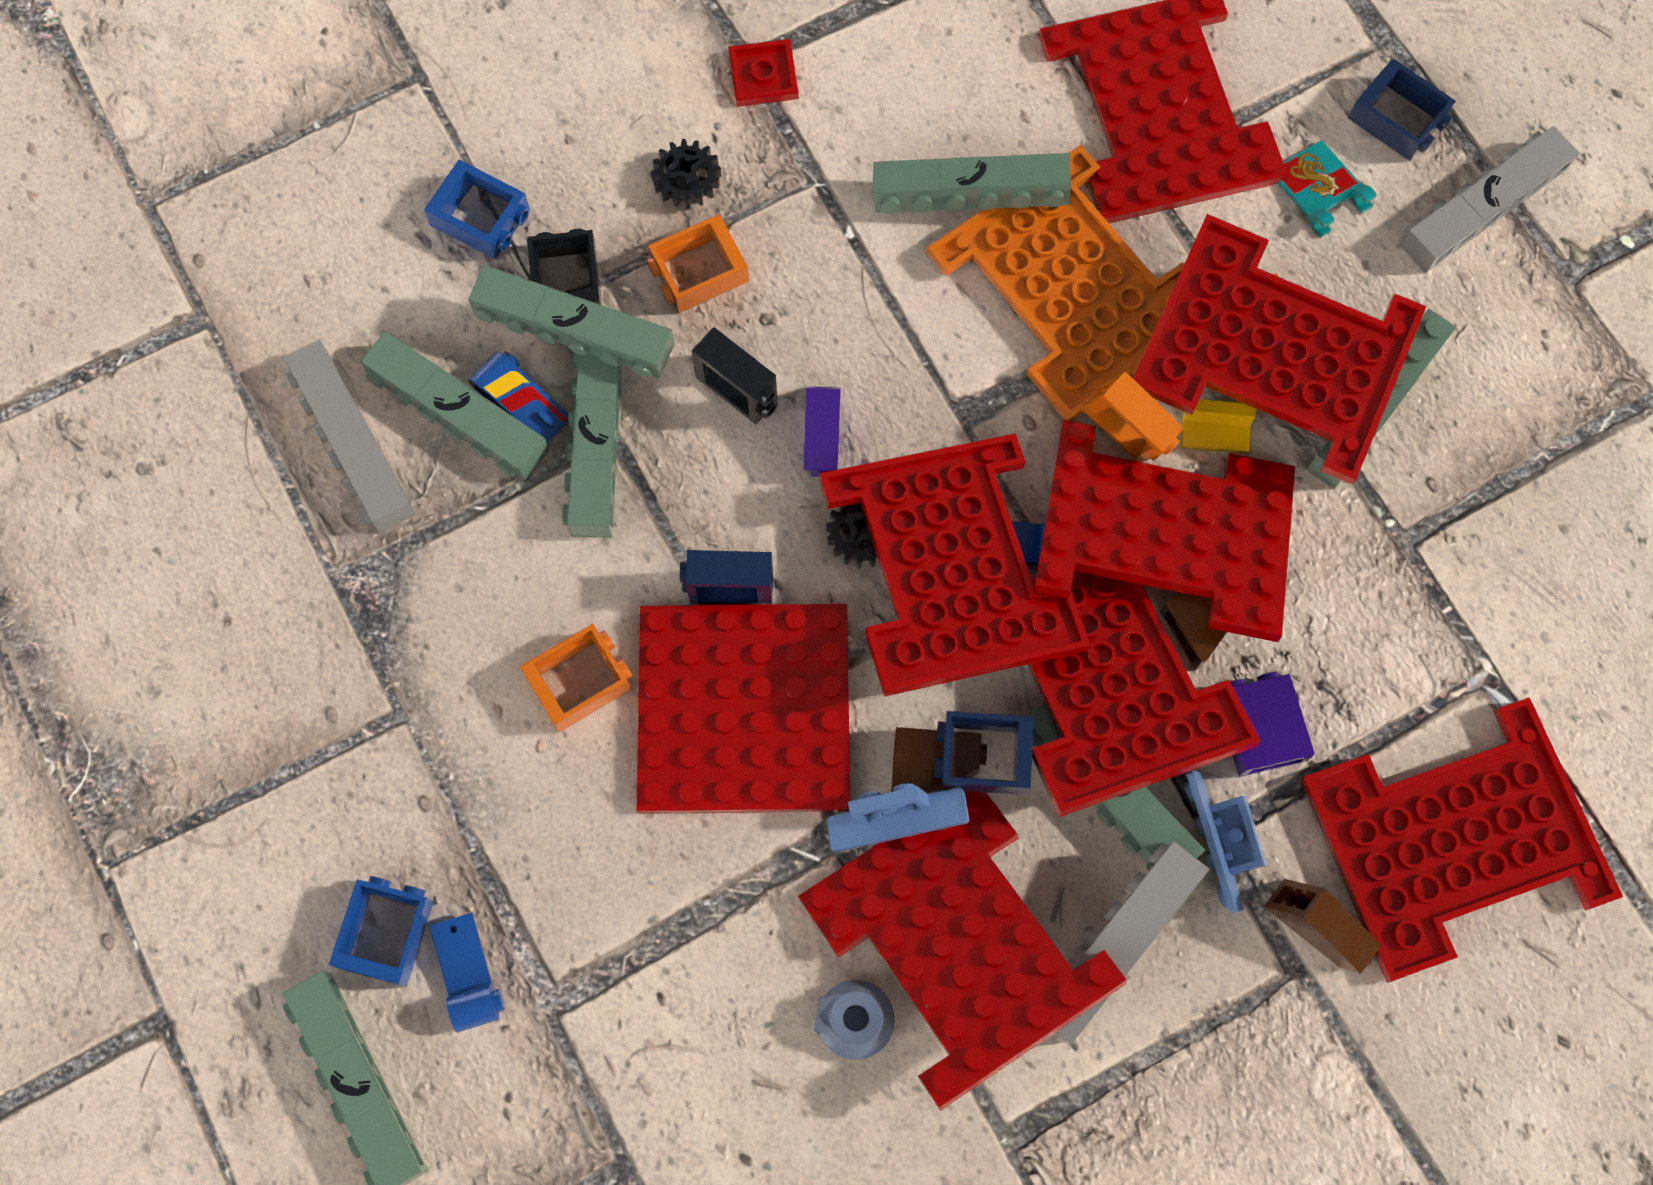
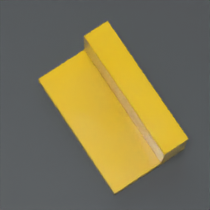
M1200 399L1192 415L1183 411L1182 426L1184 429L1182 430L1181 448L1248 454L1250 449V426L1256 418V408L1238 402Z

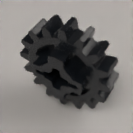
M682 139L681 146L677 147L673 142H670V150L668 152L664 149L659 150L660 159H653L652 161L654 170H651V177L654 182L655 192H661L664 202L672 198L674 207H678L680 202H685L687 209L691 208L692 201H696L701 206L703 205V196L711 199L714 197L713 188L717 189L720 187L719 177H722L721 166L718 163V156L711 155L708 145L700 149L698 140H695L692 146H689L686 139Z
M861 503L838 507L840 512L831 510L830 519L833 522L826 523V532L832 533L827 536L828 545H836L833 549V555L836 557L843 553L845 555L844 564L846 565L853 559L857 560V568L861 569L863 561H868L872 568L875 567L877 553L870 531L863 532L857 539V530L861 531L868 525ZM840 528L843 529V533L849 536L848 544L843 540Z

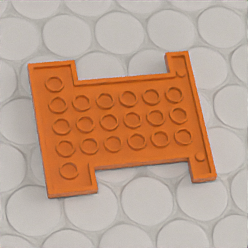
M1082 145L1069 152L1071 205L984 209L927 247V254L946 277L973 260L1049 351L1050 354L1028 368L1027 375L1061 417L1069 421L1084 413L1081 410L1082 406L1102 384L1124 371L1131 378L1134 377L1184 266L1182 262L1159 279H1156L1082 193L1079 187L1087 183L1090 177L1095 175L1096 171L1101 168Z

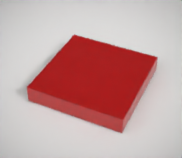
M790 39L728 46L736 107L799 99Z

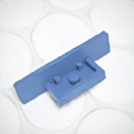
M1197 771L1186 773L1188 782L1185 783V790L1190 802L1196 804L1199 814L1195 818L1196 826L1201 837H1206L1210 850L1206 852L1207 862L1211 871L1217 872L1220 886H1217L1219 900L1223 907L1228 908L1229 912L1237 913L1244 911L1234 875L1268 866L1247 798L1242 795L1212 805L1202 773Z
M914 784L897 785L893 788L892 792L884 794L876 791L859 795V799L848 802L849 812L827 818L830 847L834 852H841L969 822L965 791L961 787L927 794Z

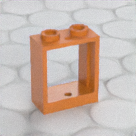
M720 214L648 245L650 258L646 260L654 278L660 277L664 284L660 286L662 294L668 305L674 303L678 313L749 282L748 266ZM713 241L729 271L680 292L665 262Z
M1125 371L1102 384L1081 408L1083 412L1138 462L1148 459L1154 461L1162 453L1164 455L1169 454L1179 443L1180 440L1177 436L1184 429L1175 418Z
M593 623L519 666L559 733L632 690L627 680L632 677L630 670L622 658L618 661L614 659L610 650L615 648L605 630L598 633ZM594 644L617 682L564 713L541 675Z

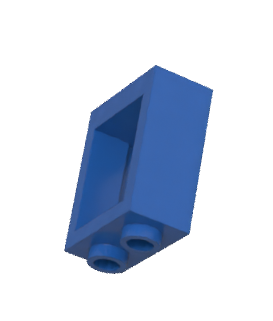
M458 159L425 207L424 212L430 226L496 260L501 251L507 250L510 246L513 233L517 227L523 225L528 219L530 208L524 192ZM472 185L509 203L488 234L452 216Z
M370 876L368 882L357 879L329 965L337 969L407 987L434 902L424 897L425 890L404 885L403 891L390 888L391 881ZM371 895L417 907L398 968L352 956Z

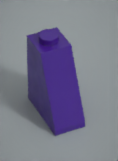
M806 387L803 470H811L810 476L819 477V473L838 469L841 387Z

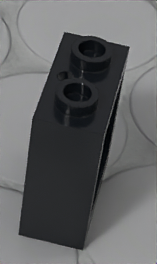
M577 228L565 233L553 234L542 232L536 236L527 237L531 281L543 285L540 258L587 253L591 290L566 293L602 305L597 248L593 230Z
M713 327L691 350L695 376L700 382L757 425L763 417L765 419L769 418L778 406L776 375Z

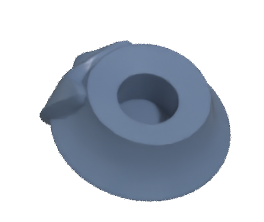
M862 980L845 981L830 989L824 997L819 998L814 1031L819 1032L823 1042L835 1054L848 1059H865L882 1050L890 1040L895 1023L894 1010L886 994L874 984Z

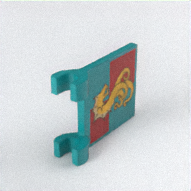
M1322 140L1283 162L1288 178L1279 181L1278 184L1306 215L1312 229L1319 238L1327 235L1332 230L1328 225L1334 223L1335 219L1328 210L1348 198H1352L1354 205L1362 214L1373 208L1371 200L1376 198V192L1370 186L1361 184Z

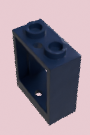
M1392 58L1356 100L1348 119L1411 161L1418 151L1424 154L1435 139L1432 134L1436 129L1442 132L1453 118V115L1449 112L1456 101ZM1389 88L1433 117L1418 137H1415L1373 108Z
M687 550V561L680 562L679 575L680 582H682V592L688 593L690 604L759 605L772 604L773 602L772 552Z
M946 711L944 722L938 721L936 739L937 743H943L942 757L936 756L934 778L941 779V789L948 790L961 787L964 791L1027 795L1031 789L1034 717ZM954 728L1015 733L1013 781L951 777Z

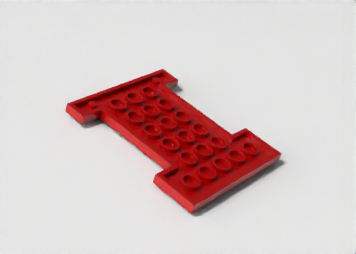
M1162 0L1040 28L1038 36L1047 62L1075 55L1078 56L1112 155L1110 158L1096 161L1101 168L1088 181L1096 208L1109 224L1275 185L1279 181L1288 178V173L1269 122L1265 121L1237 127L1201 27L1226 21L1228 12L1223 0Z
M1207 214L1133 379L1152 398L1191 415L1197 407L1204 388L1207 387L1328 439L1332 443L1320 471L1353 484L1360 473L1427 306L1395 293L1390 299L1382 320L1367 315L1257 268L1269 240Z
M1063 419L1034 592L1069 599L1074 571L1210 598L1208 628L1279 642L1283 631L1295 466L1229 453L1225 461L1224 479L1094 453L1092 450L1096 426Z
M1016 433L819 473V483L827 509L861 503L897 618L895 621L867 626L865 629L866 639L884 697L1088 651L1090 642L1072 591L1069 599L1034 592V585L996 474L1024 469L1026 461Z
M1074 571L1071 591L1088 636L1090 647L1085 652L1028 664L1029 670L1061 736L1060 739L1032 748V759L1059 817L1259 746L1261 740L1229 679L1196 691L1142 584ZM1036 574L1031 575V579H1032V582H1033V585H1034V586H1035Z
M1530 697L1493 711L1507 741L1503 745L1384 787L1369 754L1306 775L1300 779L1361 924L1382 945L1375 956L1387 983L1458 958L1443 922L1567 877H1570L1585 911L1623 897Z
M965 791L969 822L967 824L878 843L798 895L800 902L838 958L866 939H870L948 1054L941 1061L918 1075L919 1081L939 1111L945 1109L1127 984V979L1105 950L1073 970L994 863L991 857L1018 840V834L987 792Z

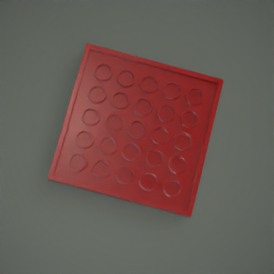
M847 604L640 606L636 803L638 814L849 811L850 746Z

